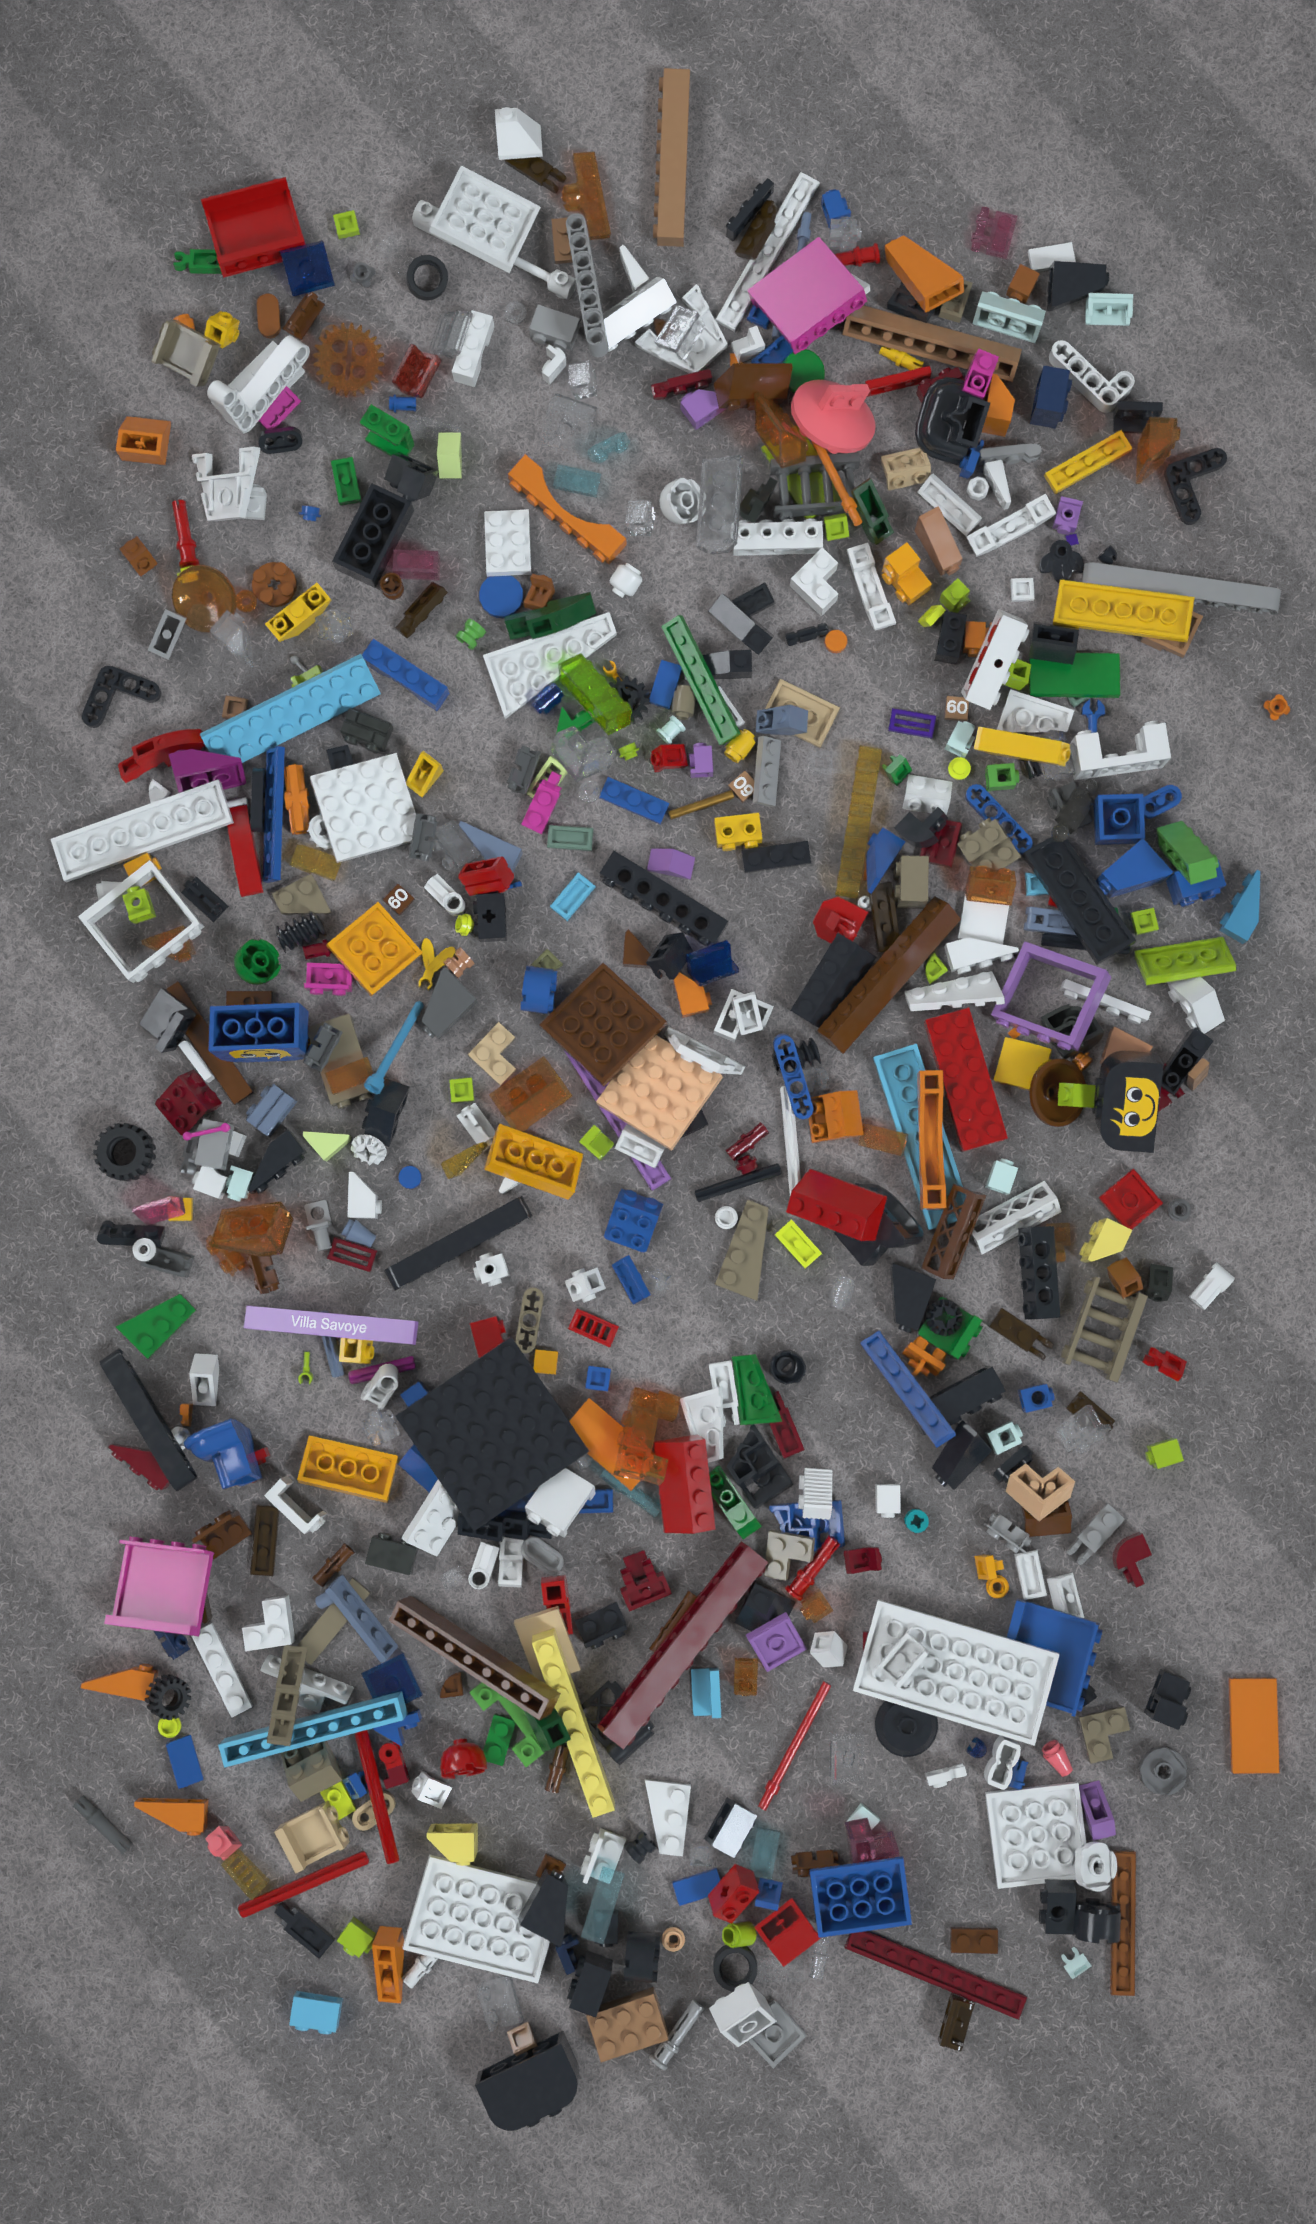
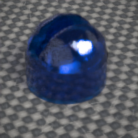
M975 1737L972 1740L973 1743H976L975 1747L972 1749L969 1745L966 1752L974 1758H982L986 1755L987 1747L982 1740Z

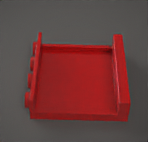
M286 177L201 199L223 278L308 255Z

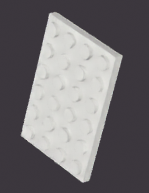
M429 1854L402 1946L403 1950L538 1983L550 1941L525 1929L518 1922V1917L537 1882L473 1865L459 1866L456 1865V1862H450L446 1858Z

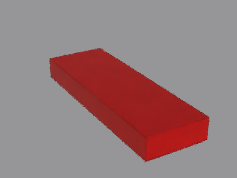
M926 366L865 381V384L870 389L867 397L919 385L922 380L931 377V368Z

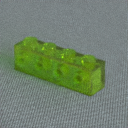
M580 653L558 664L560 682L608 736L631 725V706L628 702H624L617 690L607 683L604 675L597 672L590 660H587Z

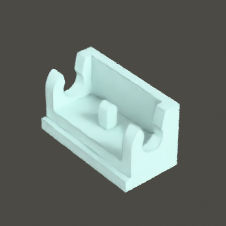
M1088 294L1085 306V325H1130V318H1132L1133 294Z

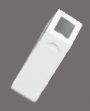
M964 938L947 943L944 946L951 973L957 971L958 974L971 971L970 967L979 965L980 968L993 965L992 961L1001 959V962L1014 959V954H1017L1019 951L1017 947L973 938Z

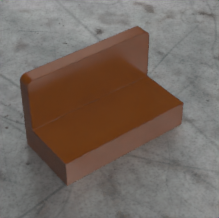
M1068 1500L1040 1521L1022 1507L1025 1520L1024 1532L1028 1533L1029 1537L1071 1533L1072 1513Z

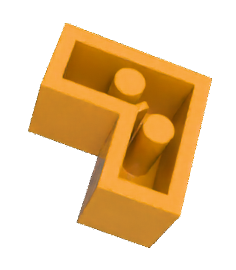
M906 542L885 558L882 578L888 585L892 584L897 590L895 592L897 598L902 603L906 602L909 606L927 593L932 583L918 567L921 559Z

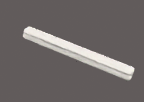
M782 1086L780 1093L789 1192L791 1195L792 1189L801 1180L795 1114L792 1110L786 1087Z

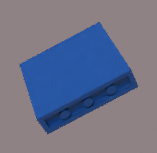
M1018 1598L1007 1638L1059 1653L1046 1706L1071 1713V1716L1075 1717L1077 1711L1082 1712L1085 1698H1082L1081 1694L1083 1688L1088 1689L1091 1676L1087 1675L1089 1665L1094 1666L1097 1653L1093 1652L1095 1643H1100L1103 1630L1099 1629L1100 1623Z

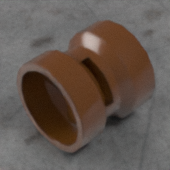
M391 572L382 576L380 587L384 596L390 600L399 599L404 593V586L400 576Z

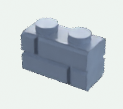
M275 1084L271 1087L269 1085L266 1086L260 1094L262 1099L257 1105L254 1103L246 1112L248 1115L246 1121L268 1137L272 1136L298 1102Z

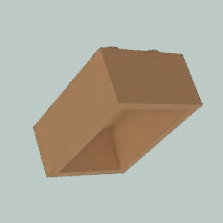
M654 1987L601 2004L596 2018L589 2015L586 2016L601 2063L668 2040L667 2026Z

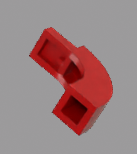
M566 1575L542 1577L543 1605H546V1609L558 1606L568 1634H573Z

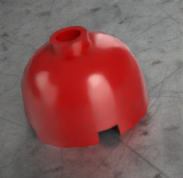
M467 1739L454 1740V1745L445 1749L440 1760L441 1777L445 1779H455V1775H478L485 1772V1769L487 1770L484 1751L475 1743H467Z

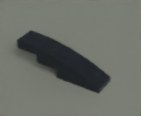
M503 1511L475 1531L470 1527L462 1513L458 1514L457 1535L502 1542L504 1537L527 1540L529 1536L552 1539L553 1537L546 1530V1526L541 1523L538 1525L527 1518L526 1512Z

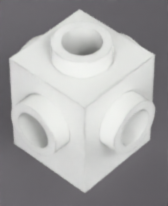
M490 1252L479 1256L480 1260L475 1262L477 1267L473 1268L477 1281L481 1280L482 1284L488 1283L489 1287L502 1283L501 1278L510 1276L502 1253L493 1256V1253ZM490 1265L494 1267V1271L491 1274L487 1272V1268Z
M584 1268L572 1273V1278L565 1281L573 1302L582 1299L583 1303L596 1298L595 1293L606 1289L598 1268L585 1271Z

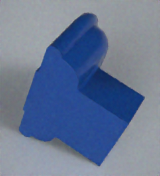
M231 1418L193 1433L184 1441L185 1448L192 1451L197 1458L206 1462H214L222 1489L236 1485L242 1487L263 1478L253 1450L254 1442L251 1431L237 1420Z

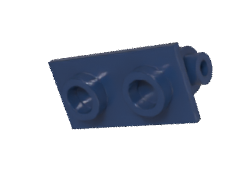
M154 1631L158 1639L163 1636L166 1637L167 1640L161 1644L168 1657L171 1656L173 1660L190 1650L184 1635Z

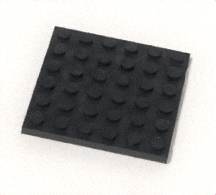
M511 1336L395 1415L473 1531L486 1524L589 1452Z

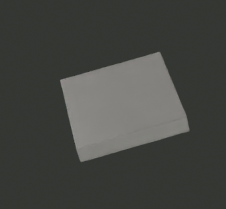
M775 1999L769 2006L777 2022L748 2040L772 2068L781 2062L807 2036V2033Z

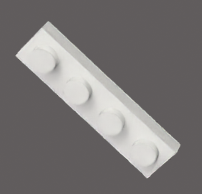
M1065 979L1060 990L1064 992V996L1076 1000L1079 997L1086 1000L1091 988ZM1106 994L1103 995L1099 1006L1107 1008V1013L1114 1016H1119V1014L1128 1016L1127 1020L1135 1024L1148 1021L1151 1013Z
M213 1623L201 1628L199 1637L192 1636L232 1718L253 1707V1704Z

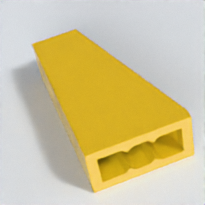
M978 727L974 744L975 750L991 755L1065 767L1071 753L1070 744L1062 741Z

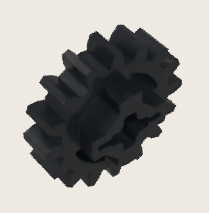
M625 676L624 681L617 677L615 685L609 682L610 690H603L607 697L601 698L602 702L606 704L603 706L604 712L609 711L607 714L609 719L615 717L614 722L616 724L622 720L624 726H627L628 721L631 720L634 725L636 724L635 718L638 717L643 720L641 713H648L649 711L645 706L651 703L650 699L645 698L649 696L648 690H643L645 688L643 682L637 685V678H634L631 682L628 676ZM625 687H630V688H633V689H635V690H634V691H630V690H627ZM618 690L616 697L612 699L613 695ZM623 693L629 699V708L624 704ZM640 703L639 707L634 711L636 704ZM622 710L626 712V715L620 714L616 711Z

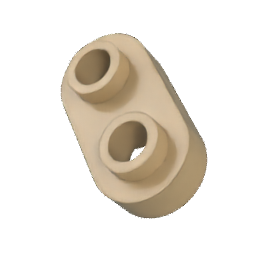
M383 1791L384 1799L388 1802V1815H390L395 1808V1798L391 1793ZM371 1799L359 1806L353 1813V1824L359 1830H369L377 1824ZM367 1813L369 1820L363 1821L361 1814Z

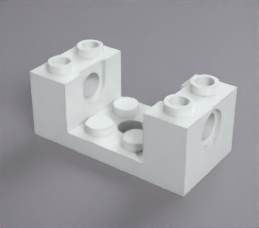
M1158 721L1146 722L1145 726H1142L1140 729V733L1135 735L1137 750L1127 752L1125 756L1108 754L1104 756V759H1102L1098 732L1091 733V730L1078 732V735L1074 737L1069 746L1074 780L1163 768L1171 759L1166 723L1158 724Z

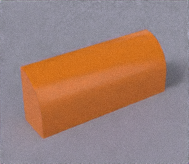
M590 1398L569 1421L588 1448L589 1452L587 1454L630 1491L633 1490L654 1465L655 1454Z

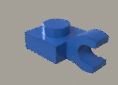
M983 440L978 443L977 448H968L967 456L959 464V468H961L960 477L968 479L974 473L980 456V450L984 446Z

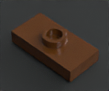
M226 991V1006L272 1004L273 992Z

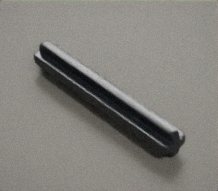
M1044 933L1041 937L1042 946L1086 950L1076 936ZM1131 946L1117 954H1129Z
M776 1163L695 1190L694 1194L696 1200L701 1202L782 1174L780 1165Z

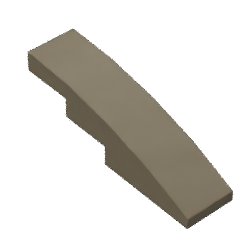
M284 1645L267 1736V1743L291 1745L306 1662L307 1648Z

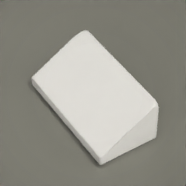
M626 1124L614 1149L656 1168L666 1147L631 1125Z
M1073 1572L1048 1578L1047 1583L1054 1609L1084 1618Z

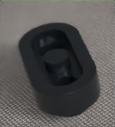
M291 426L265 430L261 432L258 438L259 448L266 454L296 451L302 446L303 442L301 431ZM289 435H294L295 438H294V439H290V438H288V436H289ZM267 438H272L273 441H272V442H267L266 439H267Z
M1027 1445L1023 1446L999 1466L993 1473V1476L999 1483L1003 1481L1008 1483L1009 1477L1013 1472L1024 1464L1029 1465L1032 1462L1034 1452Z

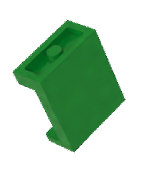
M372 404L369 406L360 420V424L370 430L365 441L391 457L392 454L398 452L408 456L415 446L409 426Z

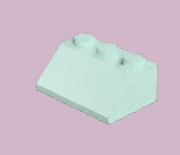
M982 291L972 324L1035 343L1046 311L1036 305L1022 304L1017 299H1006L1000 297L997 293Z

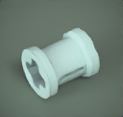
M672 715L670 721L661 729L658 728L656 732L669 745L672 743L671 740L686 729Z

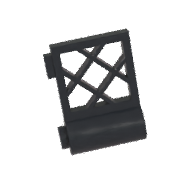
M608 1680L581 1706L583 1710L587 1706H597V1720H588L586 1718L590 1731L602 1744L610 1757L618 1765H621L655 1734L652 1730L655 1726L650 1720L645 1726H641L636 1733L634 1741L627 1745L624 1750L610 1738L605 1740L600 1735L599 1728L597 1727L601 1722L600 1709L601 1706L612 1707L614 1704H601V1693L609 1688L614 1694L615 1704L617 1698L624 1692L616 1681L611 1683ZM598 1697V1703H591Z

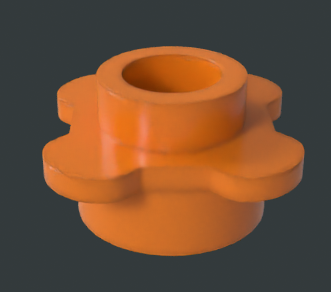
M1280 694L1276 695L1271 701H1265L1263 705L1264 709L1270 713V719L1273 721L1278 720L1281 715H1287L1290 712L1287 701Z

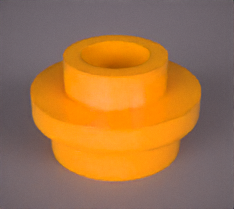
M997 1575L996 1579L987 1580L986 1591L991 1597L998 1599L1008 1593L1009 1584L1003 1576ZM996 1582L1001 1584L999 1591L993 1589V1584Z

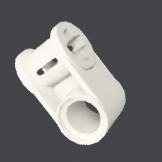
M392 1364L382 1365L372 1380L365 1386L361 1394V1400H368L382 1410L398 1387L397 1367Z

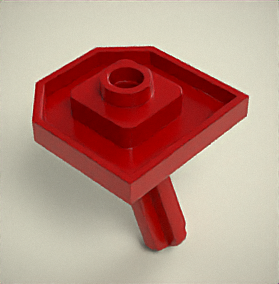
M839 896L824 900L813 919L817 936L832 943L837 933L853 942L868 911Z

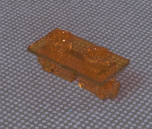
M218 1230L213 1234V1237L211 1234L208 1235L206 1248L212 1256L216 1255L221 1261L219 1265L224 1273H229L233 1277L237 1269L241 1271L246 1267V1260L237 1249L230 1253L228 1252V1249L234 1244L225 1232Z

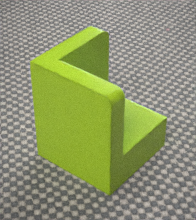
M595 1125L579 1141L598 1160H601L614 1146V1143Z

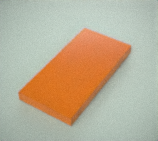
M1229 1678L1231 1772L1233 1774L1279 1773L1277 1679Z

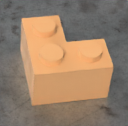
M1024 1464L1010 1475L1005 1492L1040 1521L1071 1497L1075 1481L1059 1467L1042 1478L1027 1464Z

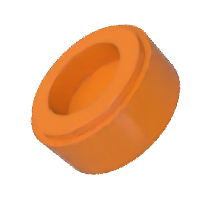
M832 630L826 635L825 647L829 652L840 653L846 648L847 637L842 631Z

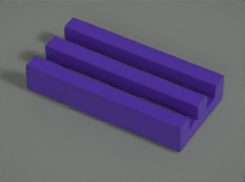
M892 708L888 731L932 739L936 716ZM900 715L929 720L931 722L930 724L895 719V716ZM894 723L929 729V732L894 726Z

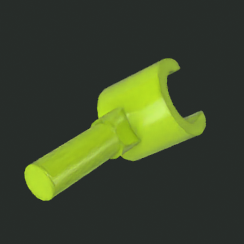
M304 1352L303 1372L298 1377L300 1384L303 1382V1375L309 1377V1384L313 1381V1374L310 1372L309 1367L310 1352Z

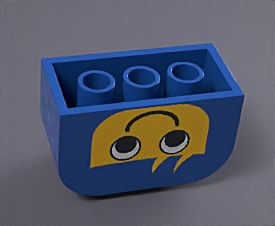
M300 1003L210 1006L209 1052L217 1058L229 1062H271L305 1059L303 1057L308 1050L309 1011Z

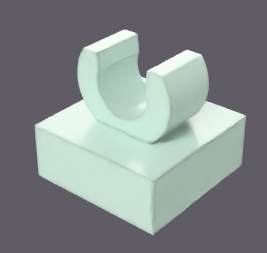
M1075 1947L1071 1948L1075 1953L1074 1959L1068 1960L1064 1954L1061 1955L1062 1960L1066 1964L1064 1968L1072 1979L1091 1967L1084 1954L1080 1955Z

